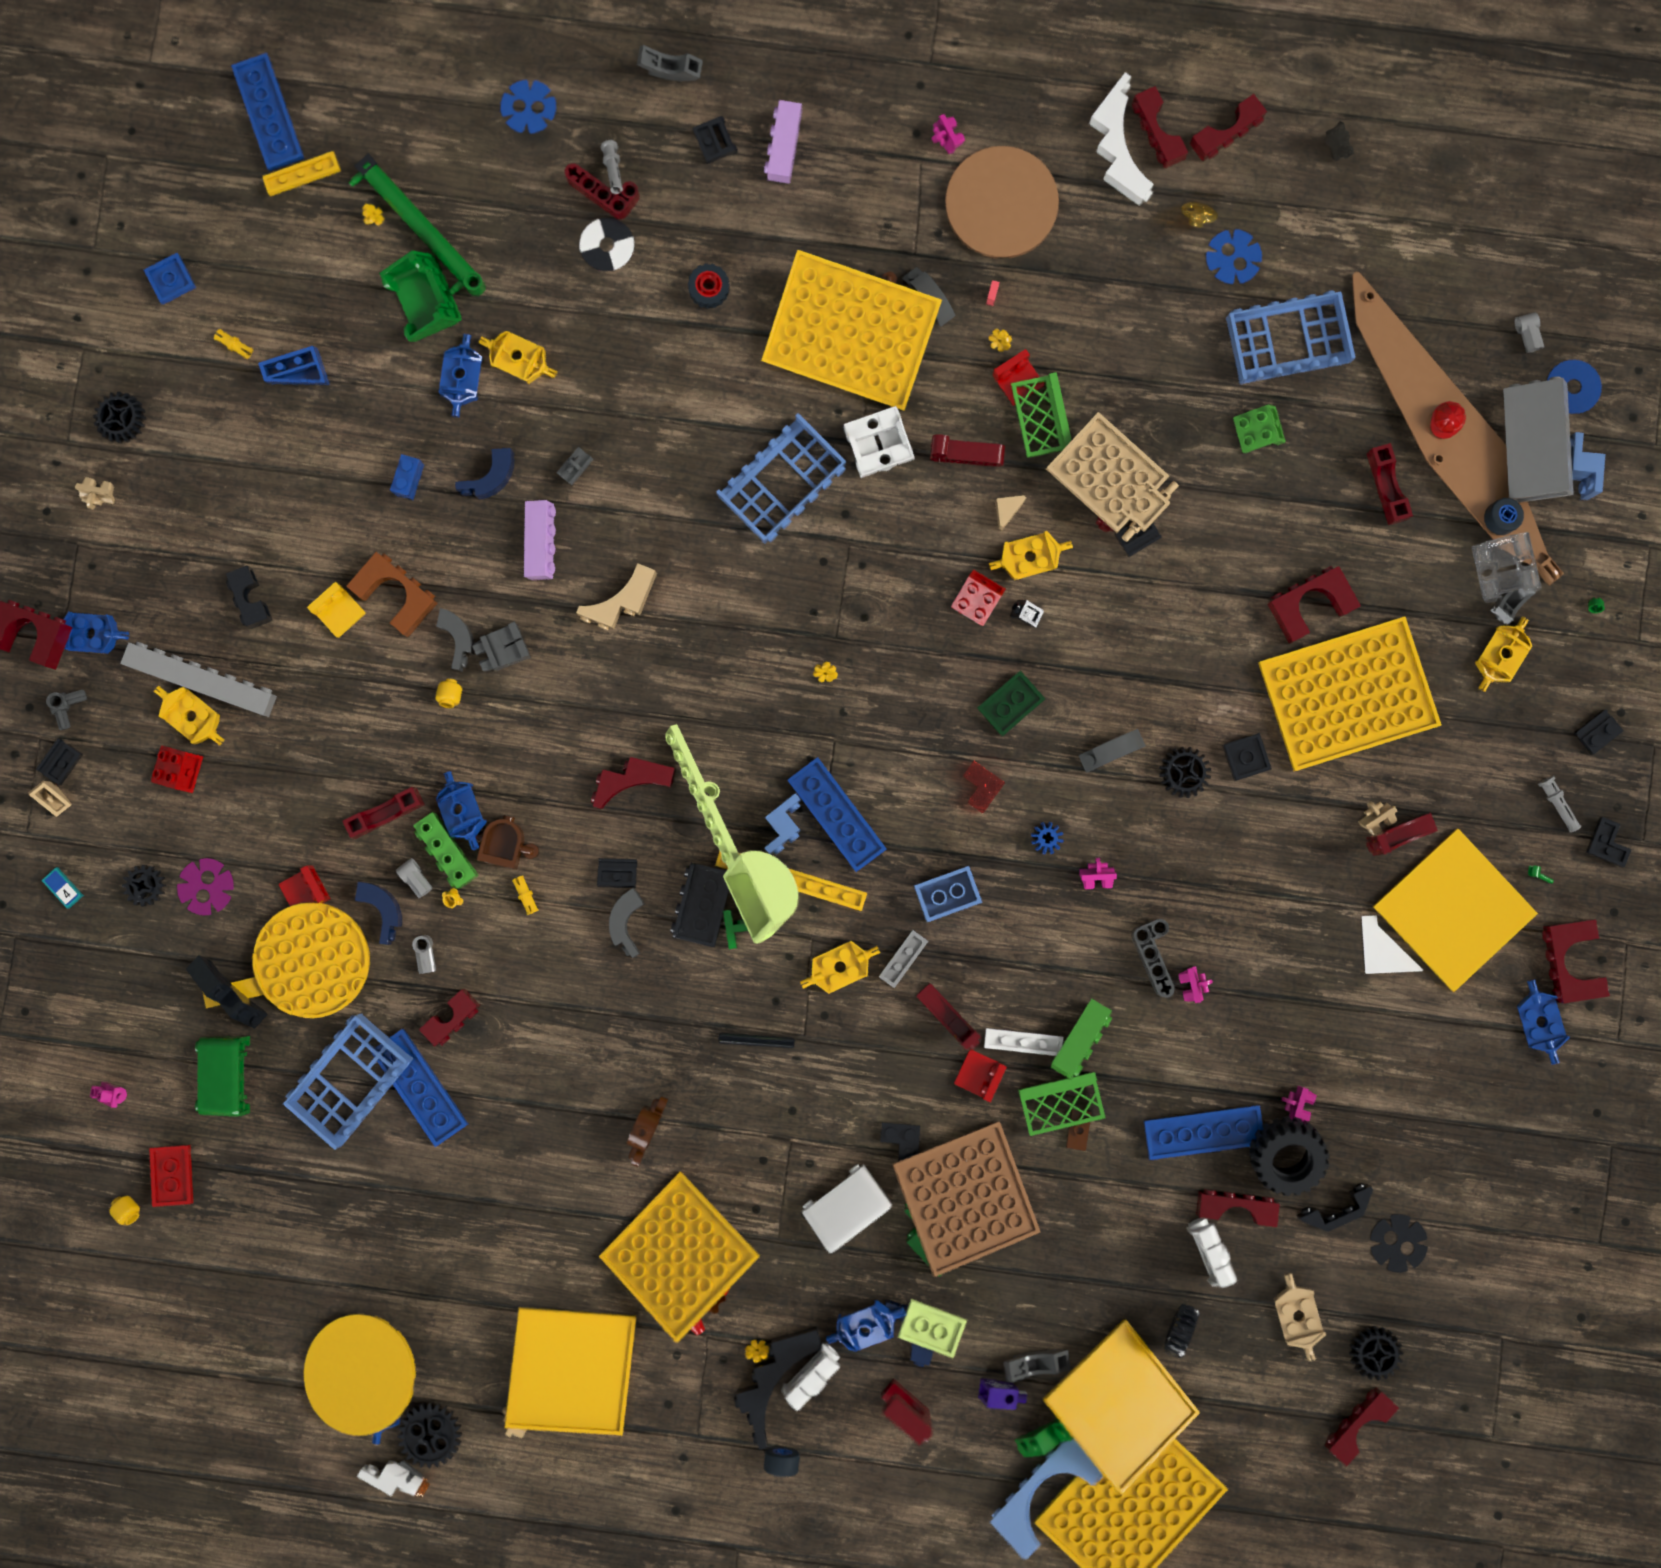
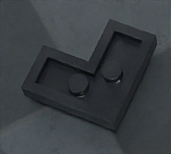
M1600 817L1586 853L1619 867H1625L1632 849L1614 842L1621 824Z
M882 1122L880 1142L899 1144L898 1161L918 1154L921 1126Z

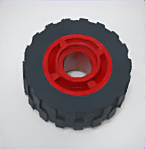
M707 263L697 266L698 268L692 271L688 281V292L691 299H693L695 304L706 309L722 305L724 300L726 301L727 295H729L730 288L726 272L721 267L715 266V264ZM706 283H712L714 287L710 290H707L704 288V285Z

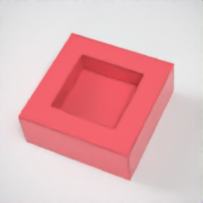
M992 280L986 304L994 305L1000 282Z

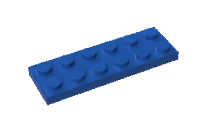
M264 53L231 65L267 169L271 171L305 159L268 54Z
M818 757L787 780L856 872L887 850Z
M401 1029L391 1036L390 1039L414 1059L393 1083V1086L433 1145L437 1147L467 1126L468 1122L405 1029ZM380 1044L375 1049L379 1052L383 1045ZM388 1049L382 1054L392 1064L397 1059ZM378 1059V1064L386 1073L389 1067Z
M1260 1105L1143 1120L1149 1160L1251 1147L1252 1139H1256L1255 1133L1263 1129Z

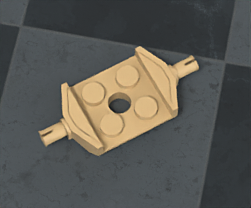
M1288 1273V1275H1284L1287 1284L1286 1289L1274 1298L1285 1342L1289 1346L1305 1349L1307 1361H1314L1316 1358L1313 1346L1326 1336L1315 1303L1314 1291L1306 1287L1296 1286L1292 1273ZM1296 1311H1302L1303 1317L1299 1321L1293 1318Z

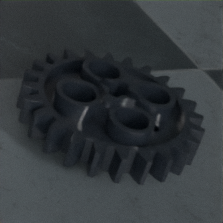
M430 1402L426 1408L425 1404L422 1403L420 1409L415 1406L413 1413L409 1411L406 1414L408 1418L402 1419L401 1422L404 1425H400L398 1428L402 1433L397 1438L403 1440L398 1446L405 1447L401 1452L402 1454L408 1452L409 1455L406 1460L414 1458L413 1465L419 1461L420 1468L425 1463H427L428 1469L432 1467L433 1463L438 1468L440 1461L445 1465L447 1458L452 1459L453 1453L458 1451V1447L455 1445L461 1444L462 1441L457 1438L461 1437L463 1433L457 1430L462 1425L455 1424L458 1417L452 1418L451 1416L454 1411L452 1410L447 1413V1406L440 1409V1403L433 1407L432 1402ZM433 1419H438L441 1422V1426H435ZM414 1425H420L422 1432H417L414 1429ZM429 1432L430 1435L433 1434V1438H431V1436H427V1433ZM439 1438H442L446 1441L445 1446H442L438 1443ZM419 1444H425L427 1451H422L419 1448Z

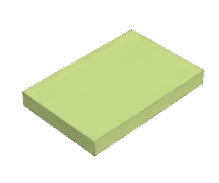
M911 1299L898 1333V1338L954 1358L967 1320Z

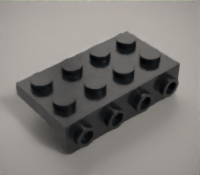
M692 862L690 866L687 865L684 877H687L686 884H682L680 895L683 896L682 901L677 903L675 914L678 915L677 921L672 923L670 933H673V938L715 948L729 893L728 886L723 878L725 870Z

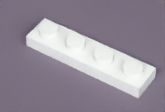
M986 1028L984 1048L1057 1056L1063 1046V1036Z

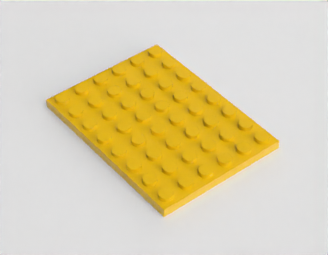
M797 250L761 361L889 406H896L898 409L905 411L942 299Z
M1406 617L1258 662L1293 771L1441 726Z
M1175 1438L1121 1495L1116 1493L1104 1476L1096 1485H1090L1086 1480L1075 1475L1037 1516L1034 1523L1081 1568H1157L1228 1488Z

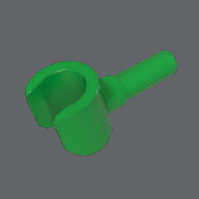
M1529 866V876L1540 878L1553 884V879L1540 873L1541 867Z

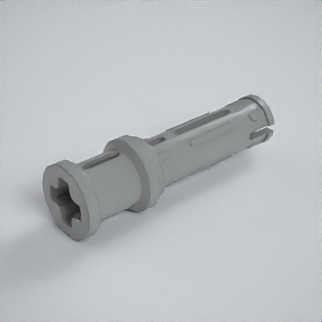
M607 140L601 144V150L604 153L603 162L607 166L610 190L613 194H619L620 191H623L618 167L620 157L617 154L618 146L615 141Z
M1550 776L1539 782L1538 785L1544 789L1547 794V800L1556 807L1569 832L1580 829L1581 825L1563 797L1564 792L1557 786L1555 777Z

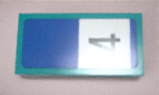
M57 867L42 880L67 909H70L84 896Z

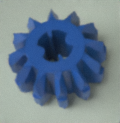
M1042 822L1040 823L1041 829L1037 826L1034 827L1038 834L1032 833L1031 837L1037 838V840L1032 841L1031 844H1039L1035 848L1036 851L1043 847L1042 854H1046L1047 848L1049 853L1053 854V847L1057 850L1060 849V846L1056 843H1063L1064 841L1063 839H1058V836L1063 835V832H1055L1059 828L1058 825L1051 829L1052 822H1048L1047 828L1045 823ZM1046 833H1049V837L1052 838L1048 843H1045V839H1042V836H1045Z

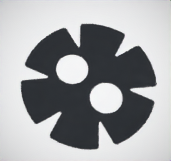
M1394 1214L1390 1216L1392 1227L1385 1219L1379 1221L1374 1227L1370 1240L1381 1244L1371 1247V1252L1380 1265L1390 1258L1387 1269L1392 1272L1402 1273L1408 1271L1406 1260H1408L1413 1268H1416L1424 1260L1428 1247L1417 1244V1242L1427 1240L1428 1238L1424 1228L1418 1221L1408 1228L1411 1217ZM1388 1231H1393L1397 1234L1398 1240L1393 1245H1389L1384 1241V1235ZM1404 1242H1411L1413 1244L1414 1252L1411 1255L1406 1256L1401 1252L1400 1248Z

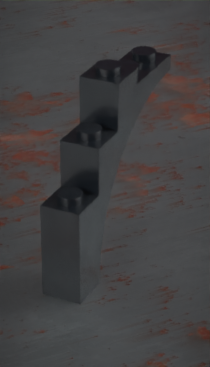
M817 1326L773 1338L769 1351L771 1357H775V1359L754 1364V1371H751L753 1382L758 1384L737 1390L734 1397L735 1406L737 1409L740 1408L741 1414L749 1412L747 1420L749 1426L753 1425L754 1433H752L754 1445L758 1444L759 1450L766 1449L768 1444L765 1430V1413L774 1387L792 1365L807 1355L821 1350V1340Z

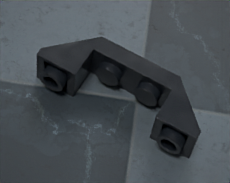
M1359 1183L1353 1186L1354 1189L1349 1191L1355 1206H1346L1338 1214H1328L1324 1217V1220L1319 1211L1310 1206L1301 1209V1213L1296 1215L1297 1219L1329 1232L1364 1216L1373 1188L1367 1183Z

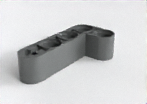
M1154 919L1134 928L1131 932V937L1155 993L1160 997L1168 998L1173 995L1175 988L1154 940L1166 935L1169 931V925L1163 919ZM1158 922L1163 925V930L1160 933H1157L1154 929L1155 924ZM1139 930H1143L1146 934L1145 939L1142 941L1137 938ZM1150 947L1153 950V956L1146 958L1144 952ZM1158 965L1161 968V973L1158 976H1154L1152 969ZM1165 977V980L1161 981L1163 985L1168 986V988L1166 989L1167 993L1160 991V989H1162L1163 986L1161 982H1156V980H1160Z

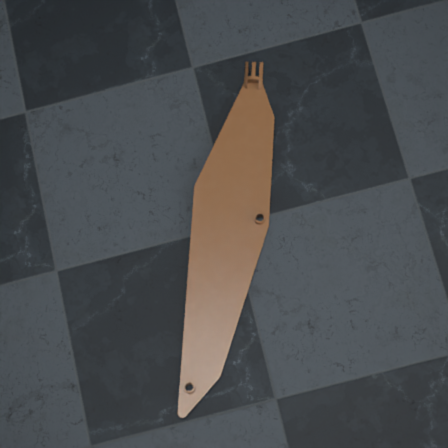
M1355 272L1352 275L1355 323L1425 460L1500 549L1533 567L1546 584L1550 586L1564 573L1548 555L1528 502L1519 503L1524 511V519L1518 529L1509 534H1494L1487 528L1484 522L1485 511L1492 503L1502 498H1509L1506 444L1359 272ZM1448 401L1459 403L1466 414L1464 426L1451 438L1441 439L1436 437L1430 429V421L1435 408L1441 403Z

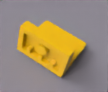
M337 582L333 583L307 607L311 613L318 616L337 638L342 636L366 614L350 594Z

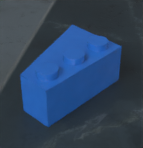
M314 346L258 363L264 381L269 384L330 385L319 350Z

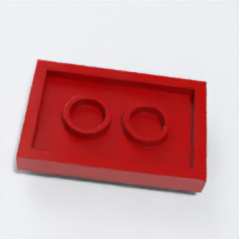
M191 1144L149 1148L152 1207L192 1204Z

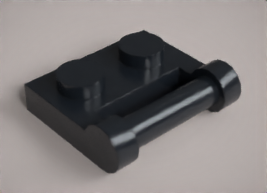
M723 116L692 127L707 164L726 156H732L738 152L727 131L726 121ZM718 127L726 148H721L713 128Z

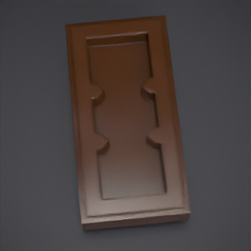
M1072 1109L1070 1119L1076 1121L1082 1113L1077 1109ZM1086 1111L1091 1116L1092 1112ZM1090 1122L1069 1127L1066 1148L1086 1151Z

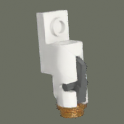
M390 1460L382 1473L379 1472L377 1467L365 1464L357 1476L390 1496L398 1487L400 1488L399 1491L408 1493L416 1498L417 1496L422 1498L430 1483L426 1482L427 1479L406 1461L397 1463Z

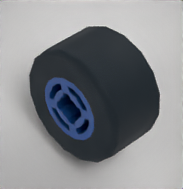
M1502 498L1495 501L1486 509L1484 514V522L1487 528L1497 535H1506L1518 529L1524 519V511L1521 505L1511 498Z
M770 1447L765 1450L764 1471L779 1477L794 1476L799 1471L800 1453L788 1447Z

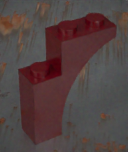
M630 757L629 761L626 760L623 771L626 772L625 775L607 770H602V773H598L596 780L598 789L597 792H593L591 803H594L593 807L603 810L605 805L616 794L627 788L642 784H655L671 788L676 769Z
M1427 813L1366 837L1368 841L1366 845L1369 852L1373 853V856L1384 855L1404 844L1437 832L1438 829L1432 814Z
M930 982L916 994V997L966 1051L969 1048L973 1050L980 1043L978 1039L981 1036Z

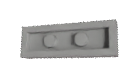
M912 930L879 977L895 988L928 941Z

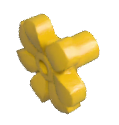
M365 204L362 207L364 210L362 213L365 216L363 221L367 225L375 223L377 226H380L384 217L381 215L382 211L380 208L375 210V206L372 204Z
M994 329L992 334L989 335V340L993 341L990 346L993 349L998 347L1000 352L1009 350L1012 337L1003 329L1001 331Z
M824 662L822 666L819 664L815 666L813 675L818 677L819 682L823 683L825 679L827 682L837 679L838 673L835 672L836 667L834 665L831 666L829 662Z
M752 1340L750 1342L751 1346L748 1345L745 1348L746 1358H753L754 1362H761L762 1359H766L768 1357L767 1353L770 1352L769 1346L763 1340L759 1343L756 1340Z

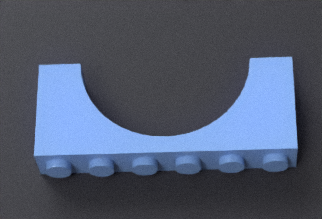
M1075 1439L1059 1443L1060 1447L1056 1451L1053 1449L1046 1456L1047 1461L1043 1465L1039 1464L1032 1471L1034 1475L1029 1480L1025 1479L1019 1485L1020 1490L1016 1494L1012 1493L1005 1502L1007 1504L1003 1509L998 1508L992 1515L993 1519L990 1523L1023 1559H1028L1041 1545L1034 1535L1029 1518L1031 1499L1039 1485L1047 1478L1060 1473L1075 1474L1086 1480L1090 1485H1096L1103 1477Z

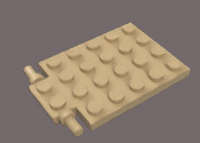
M1099 412L1046 468L1048 472L1116 533L1131 520L1130 528L1122 536V539L1126 542L1135 533L1138 534L1140 530L1146 531L1170 505L1169 499L1171 494L1179 486L1175 481H1172L1165 490L1157 491L1168 479L1169 475Z

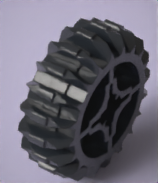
M117 392L116 395L110 393V398L103 396L104 402L98 401L100 407L94 408L98 413L92 416L97 420L94 422V425L98 427L97 431L102 434V437L105 439L109 438L111 442L122 443L123 440L129 442L130 437L136 439V433L142 434L139 429L140 427H145L142 421L147 420L143 415L146 411L141 408L143 405L137 401L136 397L131 396L129 393H124L123 395L122 392ZM120 404H127V405H128L126 408H125V407H122V408L118 409V408L116 407L117 405H120ZM119 426H121V427L124 428L123 430H120V431H112V430H111V429L117 428V427H119Z
M1180 747V753L1175 748L1172 750L1173 755L1171 753L1166 754L1169 760L1162 759L1166 766H1159L1160 770H1164V773H1160L1159 777L1165 776L1166 779L1161 781V784L1168 783L1165 790L1168 791L1172 788L1171 795H1175L1178 791V798H1182L1184 793L1186 798H1190L1191 793L1193 796H1197V790L1199 792L1204 791L1201 785H1209L1204 780L1211 779V776L1206 774V772L1211 771V768H1205L1209 761H1202L1205 757L1204 754L1199 757L1197 756L1199 753L1198 749L1192 754V747H1188L1186 752L1184 747ZM1179 757L1189 758L1185 765L1174 763ZM1195 763L1199 767V777L1198 774H1196L1193 771V766ZM1186 767H1188L1187 773L1190 776L1186 775L1184 776V778H1182L1183 772L1181 771V769L1183 770L1186 769ZM1171 768L1177 774L1176 783L1171 778ZM1186 779L1197 782L1191 788L1181 787Z
M1182 1304L1176 1311L1163 1347L1164 1352L1172 1357L1180 1359L1189 1345L1199 1317V1311L1194 1309V1307Z
M1372 1326L1370 1330L1368 1327H1365V1333L1358 1331L1360 1337H1353L1356 1343L1350 1344V1347L1354 1349L1349 1352V1355L1353 1357L1350 1361L1352 1364H1356L1354 1369L1360 1371L1363 1377L1367 1375L1369 1380L1375 1377L1377 1381H1380L1381 1376L1384 1379H1388L1387 1373L1393 1376L1394 1372L1392 1370L1394 1368L1400 1370V1367L1396 1364L1397 1362H1403L1398 1357L1403 1355V1351L1399 1350L1402 1344L1397 1342L1398 1337L1392 1336L1390 1330L1385 1331L1384 1327H1380L1378 1330L1376 1326ZM1379 1339L1386 1340L1390 1349L1382 1348ZM1370 1341L1369 1346L1367 1348H1364V1346ZM1362 1357L1371 1359L1373 1368L1366 1366ZM1388 1358L1387 1362L1382 1365L1383 1361Z

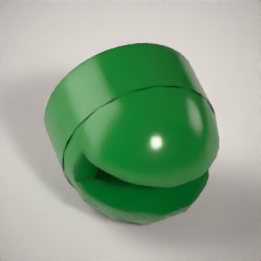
M1593 597L1589 600L1588 610L1590 613L1597 614L1604 611L1605 605L1601 598L1595 599Z

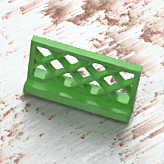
M1057 372L1051 373L1049 376L1011 383L1027 458L1063 451L1072 439ZM1045 382L1047 389L1044 394L1034 389L1037 383ZM1024 386L1030 391L1023 398L1018 395L1016 387ZM1031 392L1041 397L1036 405L1026 400ZM1042 399L1050 403L1051 407L1048 412L1038 407ZM1024 403L1034 408L1029 417L1021 412V407ZM1035 410L1045 415L1040 424L1031 419ZM1047 417L1054 421L1055 426L1052 431L1042 426ZM1028 421L1037 426L1033 435L1025 430ZM1039 429L1049 434L1044 442L1035 437ZM1050 436L1058 439V447L1052 448L1046 444ZM1032 439L1042 445L1039 451L1030 452L1029 444Z
M1095 1072L1081 1074L1078 1077L1074 1076L1072 1080L1065 1078L1018 1089L1029 1136L1106 1118ZM1093 1085L1094 1094L1091 1099L1081 1094L1085 1086ZM1068 1090L1077 1093L1072 1104L1062 1098ZM1052 1094L1059 1098L1053 1108L1043 1103L1047 1095ZM1079 1096L1089 1101L1084 1111L1074 1106ZM1034 1099L1040 1103L1034 1113L1027 1109L1026 1100ZM1061 1100L1070 1105L1065 1116L1055 1110ZM1091 1103L1098 1106L1100 1115L1092 1117L1086 1113ZM1041 1105L1051 1110L1046 1120L1036 1115ZM1072 1108L1082 1113L1076 1121L1067 1118ZM1053 1112L1063 1117L1059 1125L1054 1126L1048 1122ZM1036 1116L1044 1121L1041 1129L1033 1131L1031 1122Z

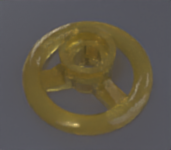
M1189 202L1181 207L1182 213L1189 218V224L1194 227H1203L1204 223H1212L1218 218V214L1213 208L1201 203ZM1194 208V211H1188L1187 209Z

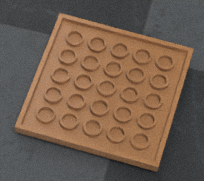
M1000 1121L892 1164L934 1277L1040 1233Z

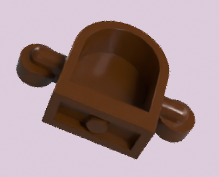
M506 815L503 816V819L491 822L483 834L479 832L476 835L477 843L480 845L478 861L511 869H518L521 853L528 859H534L539 855V848L535 844L523 846L524 833L521 827L514 822V817Z
M661 1096L660 1099H654L650 1107L645 1105L642 1108L627 1141V1145L632 1146L628 1158L632 1160L631 1165L639 1166L668 1102L667 1098Z

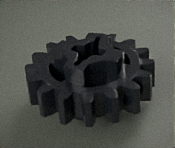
M142 865L141 868L135 866L134 871H127L130 876L123 878L127 881L126 884H122V887L127 889L123 892V895L129 894L127 900H134L133 905L141 904V906H147V903L154 905V900H161L159 894H165L162 891V887H166V884H162L165 877H159L161 871H154V866H149V868L147 865ZM144 873L140 878H136L139 874ZM140 883H144V885H146V887L150 889H144V886H142V884ZM153 893V894H152L151 896H149L148 898H144V897H147V894Z

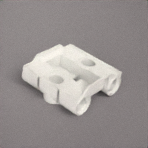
M896 406L851 421L843 426L847 440L851 443L856 457V466L861 478L877 473V471H888L892 467L897 466V464L900 465L915 459ZM876 422L878 426L875 429H870L868 424ZM879 435L884 450L879 451L874 436ZM883 457H888L890 462L884 465L880 460Z
M1199 1218L1189 1223L1186 1229L1193 1235L1210 1276L1207 1279L1213 1287L1219 1286L1220 1288L1235 1283L1237 1279L1229 1263V1254L1224 1244L1220 1242L1221 1240L1214 1224H1209L1206 1218Z
M822 1343L821 1350L814 1355L788 1384H783L782 1392L786 1396L785 1399L797 1411L811 1396H816L826 1385V1380L840 1368L837 1362L840 1358L839 1354L827 1343Z

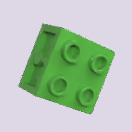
M1268 404L1233 418L1243 453H1248L1270 444L1280 445L1286 443L1276 406Z

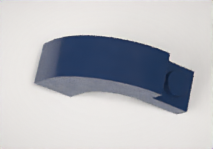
M492 449V467L489 473L479 480L455 482L456 490L463 496H470L475 492V496L478 499L489 498L500 492L507 485L513 473L514 452L512 449Z
M358 882L355 901L370 903L380 911L382 929L379 944L390 945L396 936L394 926L402 927V913L397 900L388 890L379 885Z

